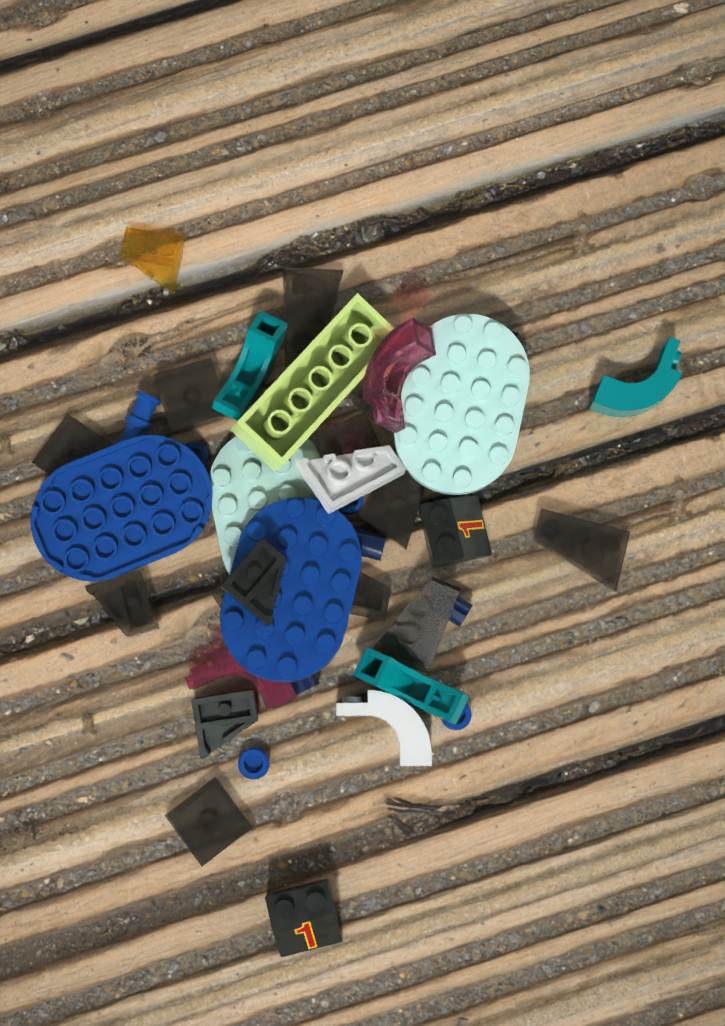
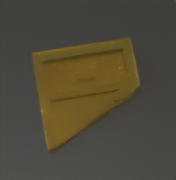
M125 227L120 256L132 267L139 269L146 277L151 280L153 279L164 287L167 292L175 294L185 238L184 236Z

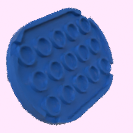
M142 435L127 439L63 465L43 482L31 509L30 521L34 542L43 558L54 569L69 577L91 582L118 577L181 551L200 535L208 522L212 509L213 496L209 474L197 455L176 440L158 435Z
M294 497L276 501L264 507L252 517L240 536L230 572L231 575L262 538L287 558L271 624L268 627L226 592L220 611L222 636L228 651L235 661L250 674L276 683L304 680L325 668L336 656L345 636L362 560L357 534L342 513L335 510L328 514L319 500Z

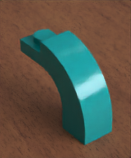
M263 311L259 312L248 328L239 360L229 379L215 398L212 409L238 421L247 409L255 403L278 356L288 323Z
M672 337L666 340L662 346L652 376L644 381L626 383L603 375L598 382L589 410L612 417H631L653 409L673 390L682 375V372L674 370L682 352L678 351L681 341Z
M366 647L353 676L379 690L392 694L404 702L454 725L457 724L469 698L468 695L428 678L395 659Z

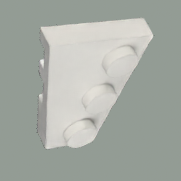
M390 445L354 450L353 453L335 456V453L327 454L319 459L308 460V458L297 459L295 466L328 514L404 475L406 468Z

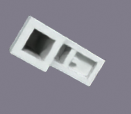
M367 690V703H361V697H343V703H336V716H374L386 721L393 728L398 738L399 766H432V750L428 731L416 711L400 698L382 691Z

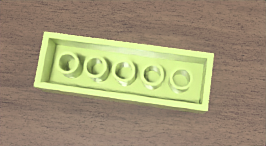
M357 293L230 430L271 469L277 471L402 335Z

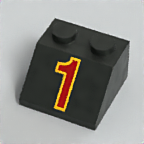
M478 496L448 498L420 505L418 511L432 569L492 556Z
M328 878L266 894L265 901L270 923L281 957L343 942Z

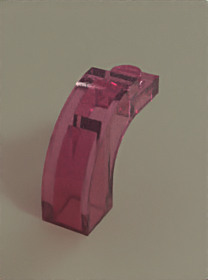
M411 318L397 326L381 341L369 361L363 382V402L374 407L373 415L376 424L394 433L405 429L401 393L408 374L415 366L436 355L432 328L415 318Z
M228 649L208 653L213 665L208 667L207 663L200 664L190 669L191 675L185 677L190 690H195L225 676L237 675L245 677L257 687L268 711L297 699L290 682H270L250 674L235 661Z

